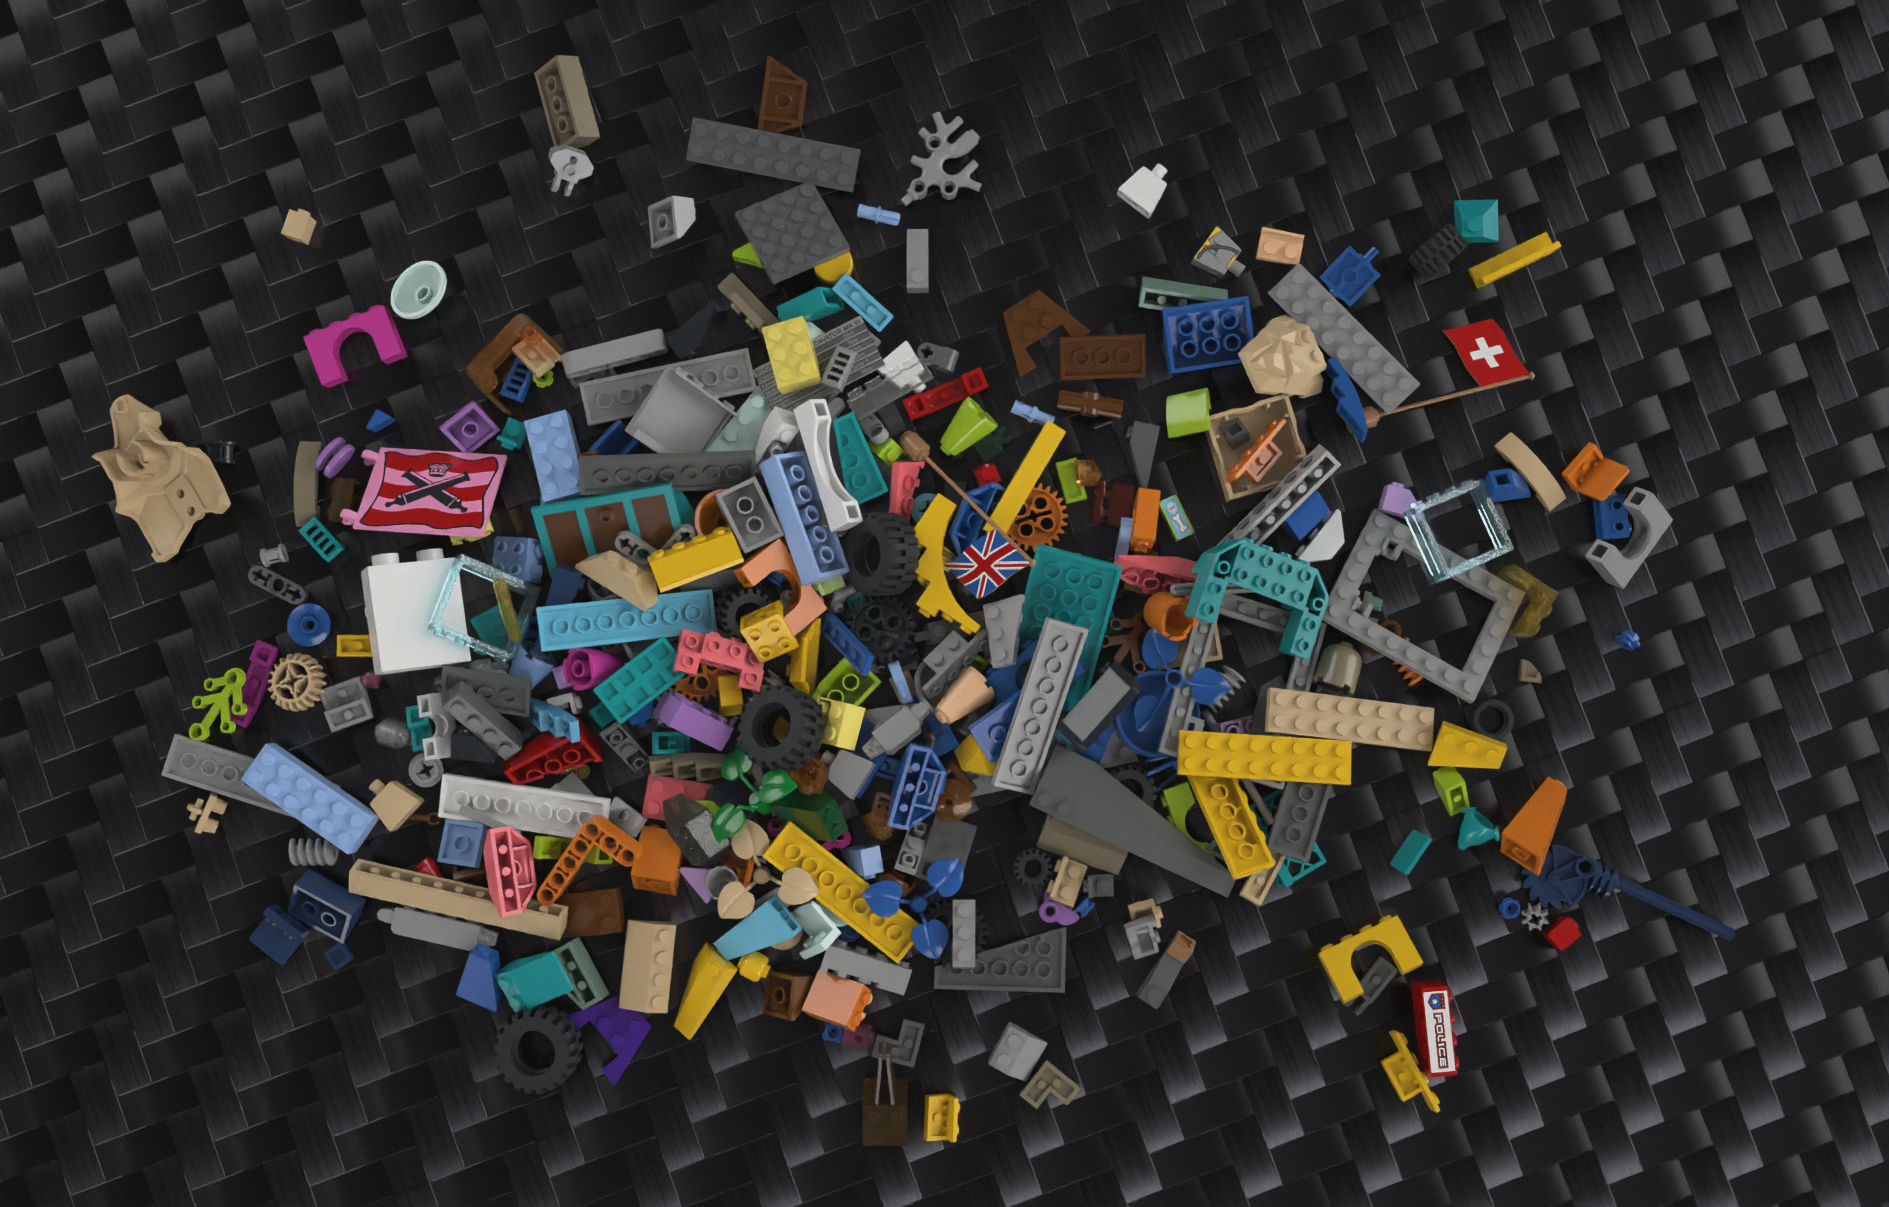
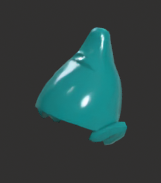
M1475 807L1462 809L1461 812L1465 816L1459 831L1458 848L1465 850L1468 847L1483 844L1492 838L1499 841V826L1495 827L1485 816L1475 811Z

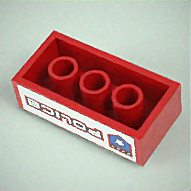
M1437 979L1411 982L1420 1070L1430 1078L1457 1075L1456 1068H1459V1059L1454 1051V1046H1457L1456 1034L1452 1031V1024H1454L1455 1018L1453 1011L1450 1010L1449 1003L1452 1002L1451 989Z

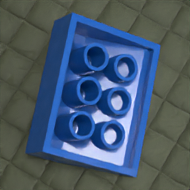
M1248 296L1162 309L1168 374L1242 363L1238 352L1254 338Z

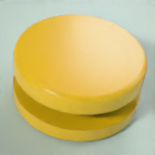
M850 252L815 266L814 270L817 277L826 284L835 285L845 273L850 276L853 270V260Z

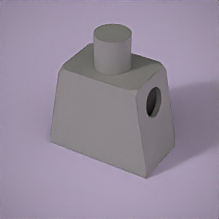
M843 749L840 750L837 756L826 750L820 759V762L829 767L825 776L846 796L853 800L876 766L875 763Z

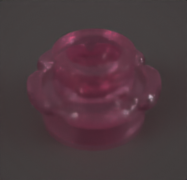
M365 672V675L360 677L362 686L367 688H378L382 681V678L375 675V672Z

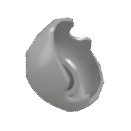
M726 866L712 868L704 880L708 894L717 901L722 889L728 883L739 881L735 872Z

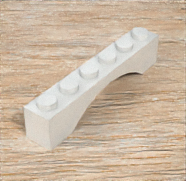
M810 399L793 409L830 530L831 532L848 530L863 522L857 500L844 489L833 467L829 445L832 419L826 399Z

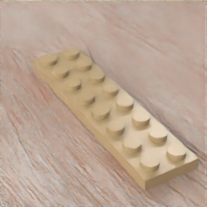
M1268 688L1265 732L1329 740L1352 741L1353 743L1427 752L1432 751L1434 708Z

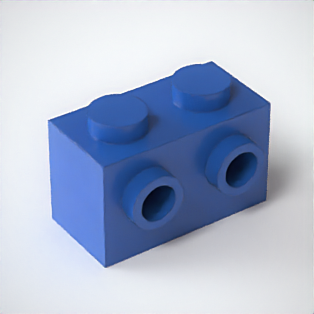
M1626 494L1609 495L1604 501H1598L1593 498L1597 539L1614 540L1630 537L1632 525L1628 520V510L1623 505L1626 500Z

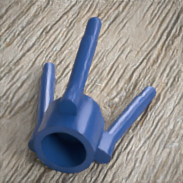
M1166 756L1145 759V763L1168 758L1169 761L1148 771L1146 775L1150 776L1170 766L1173 770H1176L1177 758ZM1177 771L1156 788L1157 791L1155 793H1158L1178 776Z

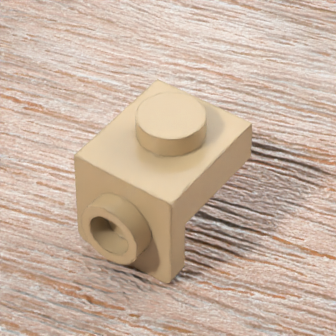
M1153 898L1128 905L1131 921L1153 914L1157 928L1161 927L1162 910L1160 905H1155Z

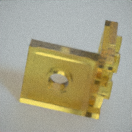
M1515 564L1502 567L1497 575L1533 598L1510 634L1517 639L1531 637V635L1534 636L1541 627L1539 623L1542 618H1546L1552 611L1551 605L1559 593Z

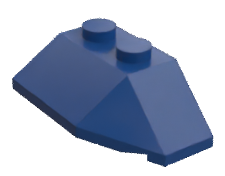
M992 482L968 491L965 494L990 517L1006 488ZM964 498L949 531L958 556L977 539L987 534L982 530L987 521Z
M910 743L903 753L890 795L887 826L910 830L915 824L921 822L935 811L946 770L931 747Z

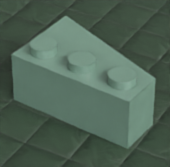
M580 937L553 950L574 986V989L566 994L582 1010L610 994Z

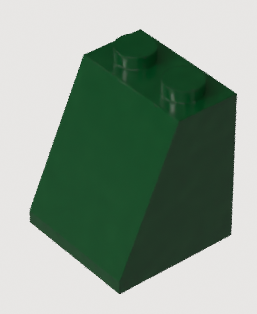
M805 777L796 783L798 786L796 789L771 803L783 828L791 821L812 839L833 842L848 830V826L835 798Z

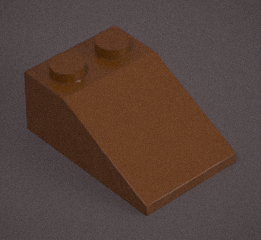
M621 886L565 893L556 900L557 904L568 906L567 927L561 938L617 933L626 929Z

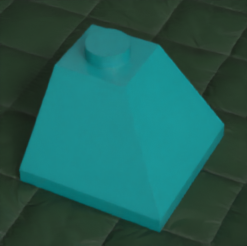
M1498 200L1454 201L1455 229L1468 243L1499 242Z

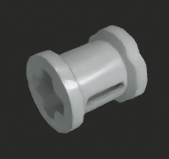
M279 544L278 547L268 550L265 548L260 549L261 561L265 567H270L271 564L281 561L285 563L289 560L284 544Z

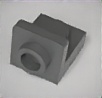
M1087 874V880H1083V893H1087L1088 898L1114 896L1113 874Z

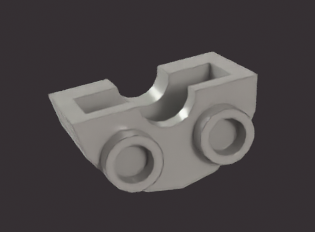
M1153 914L1124 924L1134 959L1159 952L1157 943L1161 942L1157 929L1153 930L1154 927H1157Z

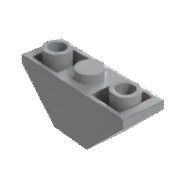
M919 822L910 830H907L894 869L915 876L932 827L931 825Z

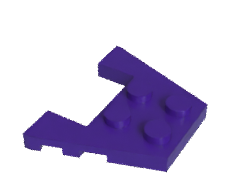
M620 994L587 1007L584 1010L581 1009L569 1014L566 1017L569 1021L573 1019L576 1022L575 1030H579L588 1021H591L618 1054L613 1061L601 1070L613 1086L620 1079L652 1027L641 1012L619 1008Z

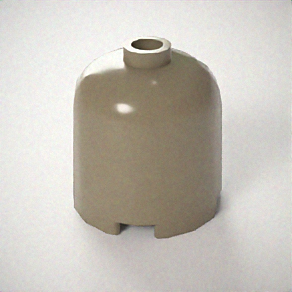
M1347 642L1327 646L1321 654L1312 683L1315 685L1318 682L1323 684L1322 686L1340 693L1345 691L1348 692V696H1352L1362 667L1361 655L1353 649L1352 644Z

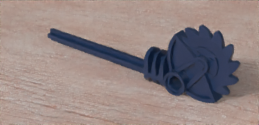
M1550 844L1541 873L1538 876L1526 868H1523L1521 871L1522 874L1528 875L1522 887L1525 889L1530 887V900L1534 901L1538 897L1543 908H1547L1548 902H1550L1554 907L1561 909V901L1571 908L1582 899L1585 892L1591 889L1593 895L1599 893L1601 899H1606L1612 889L1616 888L1728 941L1735 937V929L1618 875V870H1610L1608 865L1602 866L1601 862L1586 855L1577 854L1572 849L1559 844ZM1582 861H1585L1586 868L1585 870L1580 871L1579 864Z

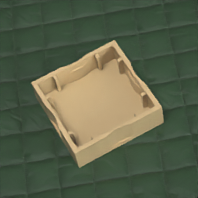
M1285 394L1258 401L1245 408L1231 409L1209 416L1212 430L1205 431L1226 502L1275 488L1307 457L1304 445L1297 432L1296 419L1290 399ZM1238 417L1249 431L1250 441L1232 450L1219 427ZM1285 418L1287 422L1271 439L1283 454L1261 480L1253 484L1242 473L1237 480L1227 483L1225 478L1229 475L1228 470L1234 464H1238L1242 460L1240 456L1254 446L1253 441L1267 431L1265 427L1274 419L1277 421Z

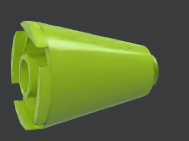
M967 397L940 440L942 446L940 448L948 456L951 454L956 456L994 431L998 424L986 411L984 412L980 408L978 403Z

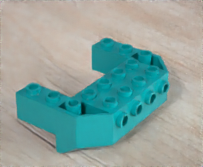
M1242 537L1241 540L1229 539L1205 551L1200 556L1191 571V574L1196 575L1197 578L1184 616L1203 623L1214 624L1227 584L1232 583L1281 602L1280 608L1291 613L1278 651L1296 658L1309 659L1329 600V595L1318 569L1311 567V563L1301 559L1295 561L1291 559L1292 555L1288 553L1273 552L1274 548L1263 544L1257 546L1254 544V540Z

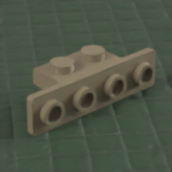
M733 273L729 274L718 285V289L731 301L730 307L738 315L742 313L747 318L745 322L752 330L756 328L763 335V327L779 323V320Z

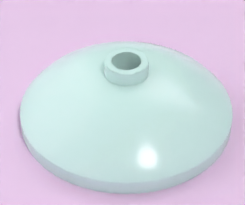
M421 261L407 268L399 276L391 292V306L395 313L405 319H416L430 313L440 303L446 290L447 278L443 268L432 261Z

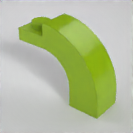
M556 835L535 836L533 858L560 859L574 838ZM580 841L583 846L587 847L585 842ZM595 846L584 862L612 864L613 858Z

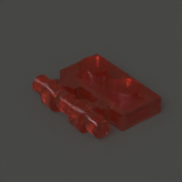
M1099 480L1098 488L1095 489L1094 493L1096 501L1095 507L1092 508L1091 512L1093 515L1092 523L1101 524L1103 516L1108 517L1106 526L1120 528L1121 517L1130 518L1135 486L1113 483L1112 491L1106 490L1107 481ZM1105 498H1111L1109 510L1103 509Z

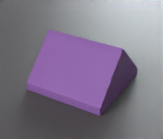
M471 401L439 427L464 453H472L500 431L482 406L475 401Z

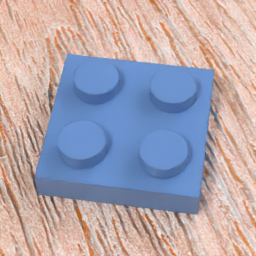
M446 819L437 862L479 868L488 826L480 823Z

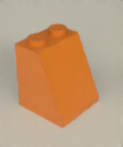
M654 824L642 827L639 843L643 847V854L633 864L631 870L634 889L677 895L681 874L679 869L682 868L687 841L685 832L677 828H671L670 830L662 829Z

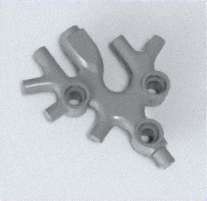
M936 112L932 116L937 126V133L931 134L924 127L918 132L926 141V149L931 156L923 159L913 155L910 163L919 166L922 169V175L911 182L910 188L906 190L907 194L901 199L905 206L913 199L916 201L926 197L927 188L932 185H938L941 189L942 197L947 200L954 199L960 187H968L979 192L982 184L970 178V174L979 166L976 161L972 160L956 175L945 173L942 167L946 159L958 158L967 154L978 144L980 139L978 134L971 129L966 131L954 143L950 144L947 142L948 136L963 123L959 116L951 123L945 124L941 113ZM933 144H937V145H938V147H936V148H933V147H931V146H932ZM917 188H921V189H922L921 192H916L915 190H916ZM950 188L953 191L948 193L945 190Z

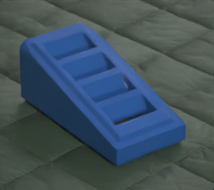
M516 357L503 384L500 395L523 403L533 378V373L530 369L527 371L519 368L520 364H525ZM519 372L525 374V379L516 376V373ZM517 380L523 383L519 386L514 384L513 381ZM511 387L519 390L518 394L511 392Z

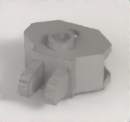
M566 144L550 148L548 157L555 168V177L551 191L557 192L561 179L567 180L564 195L569 197L574 183L577 184L578 180L591 176L594 167L583 150Z

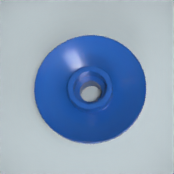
M312 603L302 604L291 612L287 622V629L290 637L296 643L302 646H315L322 643L329 635L331 620L327 611L321 606ZM311 621L315 623V627L313 629L309 628V623Z

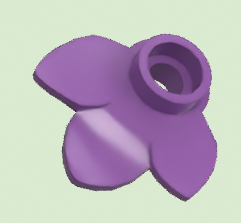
M1044 892V903L1039 909L1040 917L1044 921L1049 923L1057 921L1061 925H1070L1079 919V915L1072 910L1073 907L1048 899L1050 893ZM1049 907L1054 909L1052 916L1046 914V909Z

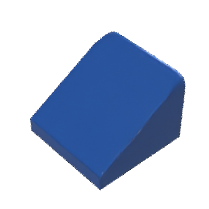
M377 409L366 427L373 432H378L395 422L396 419Z

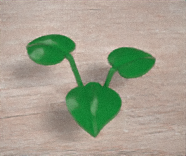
M735 747L729 752L721 766L722 776L729 781H734L740 776L753 793L749 797L750 806L738 805L735 807L733 804L727 803L716 812L713 818L712 830L718 843L733 836L743 827L745 814L741 809L750 810L752 813L757 810L760 814L766 815L773 809L772 802L781 799L798 787L786 771L778 768L767 772L762 778V786L758 787V792L744 776V773L749 772L753 767V763L748 759V755L744 754L742 747Z

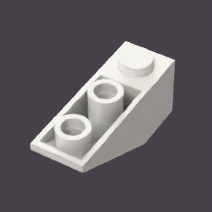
M774 407L764 422L755 450L756 473L762 474L759 464L774 455L783 454L799 431L793 412Z

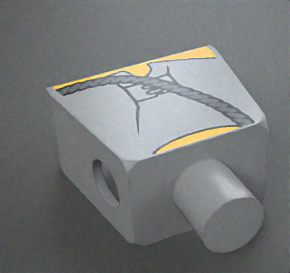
M1216 226L1191 262L1192 265L1219 278H1222L1227 270L1239 277L1246 267L1236 260L1241 249L1218 226Z

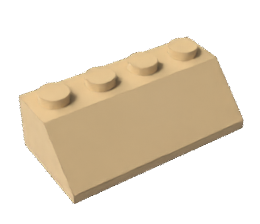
M627 920L619 1008L645 1013H667L676 933L675 924L665 921Z

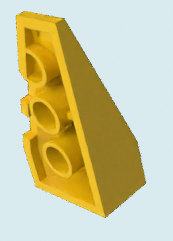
M708 942L705 943L693 962L674 1027L688 1040H691L738 970L735 965L729 960L727 961Z

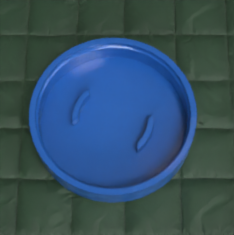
M1151 670L1136 675L1142 685L1141 690L1112 722L1121 742L1129 750L1140 756L1148 758L1169 756L1157 752L1163 727L1152 732H1140L1136 729L1134 717L1135 704L1141 697L1153 695L1160 700L1167 687L1165 683L1167 671ZM1174 689L1169 690L1163 704L1170 706ZM1195 700L1191 716L1200 719L1199 703ZM1189 723L1187 730L1193 731L1194 725Z

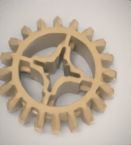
M295 653V655H287V658H280V664H273L276 670L269 672L273 677L267 680L272 684L267 690L273 692L271 698L276 700L275 704L282 706L285 710L295 712L299 710L304 711L307 710V707L315 706L314 701L321 700L318 696L319 693H325L321 689L322 685L327 684L325 681H322L326 674L321 672L324 667L318 664L319 661L310 655ZM300 666H303L305 668L308 675H304V672L301 670ZM287 689L293 694L294 699L289 696Z

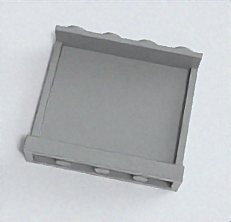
M667 366L624 431L656 453L706 452L731 416L739 418L740 415L733 411L735 407L727 401L720 402L718 394L710 389L705 391L703 383L695 378L692 380L687 378L688 373L679 366L676 369Z

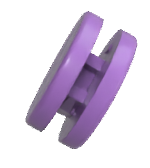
M337 437L331 441L315 461V468L319 471L325 469L324 475L328 478L335 476L341 471L355 451L351 444L344 446L346 441L342 437Z

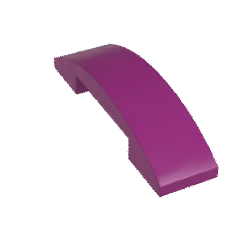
M259 639L256 641L249 659L252 662L246 675V681L241 687L242 703L247 705L248 710L245 715L240 716L232 712L234 702H232L230 707L231 721H234L236 724L247 727L255 715L269 685L267 680H270L272 677L269 672L274 670L273 664L276 663L278 647Z

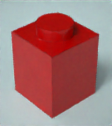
M1561 915L1541 931L1551 945L1559 951H1563L1582 935L1577 930L1579 925L1571 917L1567 918Z

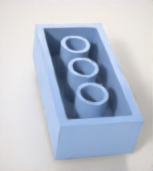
M566 410L524 421L543 502L550 504L591 496L581 495L578 456H581L572 417Z

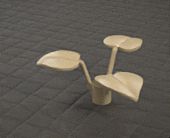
M745 819L743 827L734 834L732 848L735 854L742 859H749L753 856L758 868L753 872L754 880L746 888H744L741 882L733 881L722 889L718 899L719 916L721 918L739 919L749 915L754 909L755 898L748 891L756 883L765 884L769 880L781 885L778 890V896L787 904H802L815 897L819 890L811 876L804 869L797 867L788 869L784 872L782 881L772 876L771 870L768 867L762 866L757 855H763L770 844L769 838L757 823Z

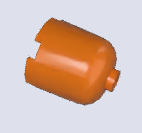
M1160 591L1154 593L1145 603L1143 610L1145 622L1149 627L1169 640L1180 641L1187 638L1186 634L1191 628H1195L1197 620L1184 616L1189 600L1181 596H1172L1170 592Z

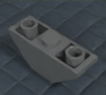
M616 721L599 733L634 772H637L649 763L648 756L650 755L625 722L620 725Z

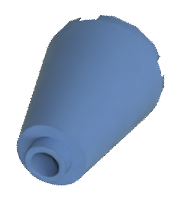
M524 640L523 642L520 641L517 646L508 675L532 678L533 689L557 666L558 662L551 653L546 655L541 650L538 653L534 652L536 643Z

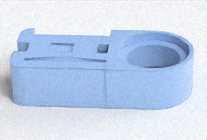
M1121 517L1115 560L1118 555H1128L1132 518Z
M899 661L889 663L888 666L902 704L913 702Z

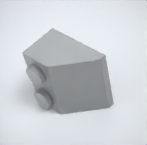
M1009 1021L988 1059L989 1065L1009 1076L1027 1082L1047 1042Z

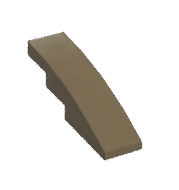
M671 753L648 756L651 778L673 774L674 780L696 776L697 782L724 778L721 773V766L727 755L717 753Z

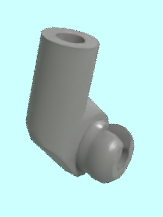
M852 584L834 592L831 608L836 613L843 612L846 597L856 593Z

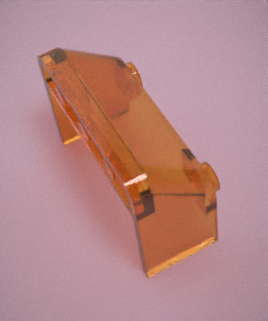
M526 314L516 315L472 359L466 368V373L473 383L500 410L509 416L512 412L492 391L498 383L494 371L513 352L512 347L521 341L528 345H536L545 338L562 355L567 353Z

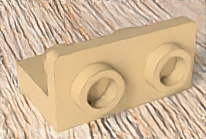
M1064 856L1062 860H1057L1054 872L1057 873L1055 880H1050L1046 892L1050 893L1048 899L1073 907L1088 866Z

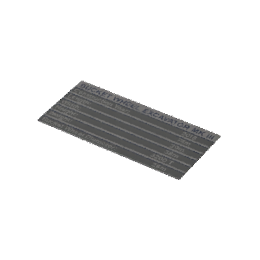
M861 316L812 340L822 376L837 345L858 353L845 386L885 366ZM843 353L839 354V357L847 360L850 358V356ZM771 361L753 369V374L771 411L774 407L794 412L793 409L806 401L820 399L836 391L822 386L820 383L782 395L776 384ZM840 361L836 362L837 365L846 367L847 365ZM835 368L833 369V372L842 375L843 371ZM834 376L830 377L831 380L837 382L839 381V378H836Z

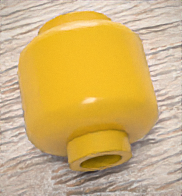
M757 951L742 955L737 965L740 968V975L754 982L759 981L761 977L766 978L771 966L767 965L769 962L768 957Z

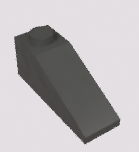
M1134 421L1132 426H1128L1126 438L1129 439L1128 446L1139 488L1147 489L1160 426Z
M1172 939L1136 993L1140 999L1155 1009L1159 1008L1183 965L1182 962L1167 953Z

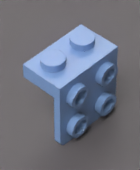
M497 536L494 542L491 577L493 579L541 583L544 553L540 540L524 537Z

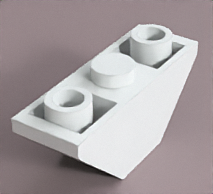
M1336 509L1333 512H1329L1321 520L1323 525L1320 529L1315 528L1308 537L1310 539L1309 543L1306 546L1302 545L1295 553L1297 556L1295 561L1301 559L1308 562H1318L1333 558L1345 542L1341 511Z

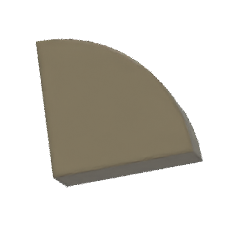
M1519 659L1518 681L1541 683V675L1536 667L1527 660Z

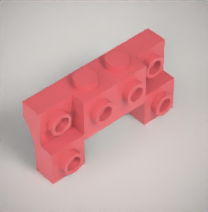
M685 629L680 632L672 672L677 673L681 671L689 673L690 676L694 677L697 674L699 663L736 673L739 672L736 684L737 689L753 690L752 693L755 694L760 691L764 674V663L759 662L752 649L748 647V644L742 643V640L739 638H723L717 632H709V634L706 633L705 635Z

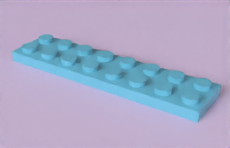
M712 589L658 595L657 603L645 611L624 598L536 608L541 652L656 640L663 636L665 638L679 637L683 629L700 634L717 632Z

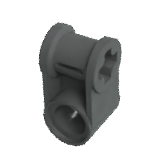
M927 342L919 346L917 358L922 365L935 368L944 373L953 374L959 356L958 351ZM926 350L930 351L928 358L923 357V353H925Z

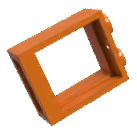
M1138 489L1133 505L1132 531L1128 551H1134L1138 555H1145L1151 552L1156 540L1160 490Z

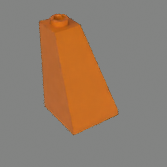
M1547 777L1502 832L1501 852L1537 876L1541 873L1566 800L1567 788L1562 782Z

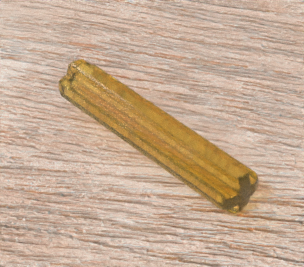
M496 579L493 581V587L509 641H519L522 639L505 579Z

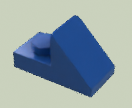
M1108 726L1097 740L1084 753L1080 751L1079 755L1099 765L1107 750L1106 746L1114 728Z

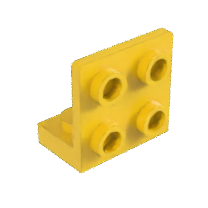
M780 600L740 617V632L760 663H764L799 647L797 639L783 618V605Z

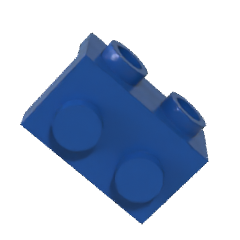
M617 419L589 448V451L594 456L629 455L638 449L641 442L624 430L627 426Z

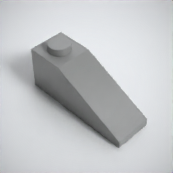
M907 229V293H929L928 229Z

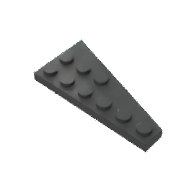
M1066 926L991 948L983 953L978 952L976 953L978 960L975 959L974 969L954 968L953 970L950 963L945 968L942 967V964L935 965L934 989L1065 993Z

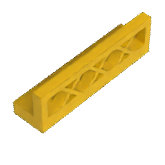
M1547 232L1470 268L1468 271L1477 289L1554 253L1562 246L1559 241L1552 243Z

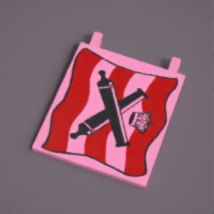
M384 447L380 448L379 454L371 450H364L361 457L365 458L364 464L375 465L358 513L349 509L341 511L340 517L343 518V524H353V528L359 530L484 537L507 455Z

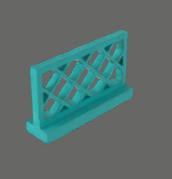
M1277 789L1262 798L1264 802L1270 800L1269 804L1265 803L1270 812H1272V808H1278L1273 805L1274 799L1283 790ZM1253 803L1249 805V808L1255 813L1256 823L1259 829L1263 831L1267 843L1269 837L1267 833L1268 824L1264 818L1258 817L1254 809L1257 806ZM1316 842L1312 852H1315L1319 861L1309 864L1286 857V862H1283L1275 877L1279 888L1289 887L1294 884V881L1327 862ZM1290 861L1300 864L1299 871L1294 876H1291L1288 870Z

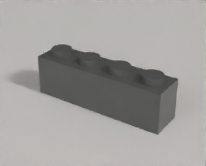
M462 680L445 692L442 707L505 761L522 749L524 734Z

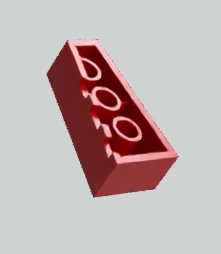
M576 717L579 720V742L571 743L565 736L555 737L551 732H548L522 746V749L507 761L504 760V773L515 785H522L542 779L543 775L563 773L564 769L575 766V768L583 767L584 763L600 762L602 761V745L579 717Z

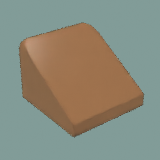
M1177 930L1167 949V953L1180 962L1185 963L1192 955L1196 941Z

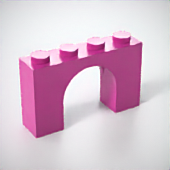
M381 305L372 306L365 313L352 314L345 321L332 322L329 324V327L314 329L309 332V335L303 337L322 385L330 388L348 380L340 360L339 351L344 339L355 332H367L372 336L380 358L386 364L408 357L388 308Z

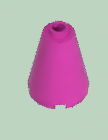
M586 647L575 648L567 652L569 655L563 661V673L567 683H571L574 686L573 689L586 690L604 682L624 666V662L618 654Z

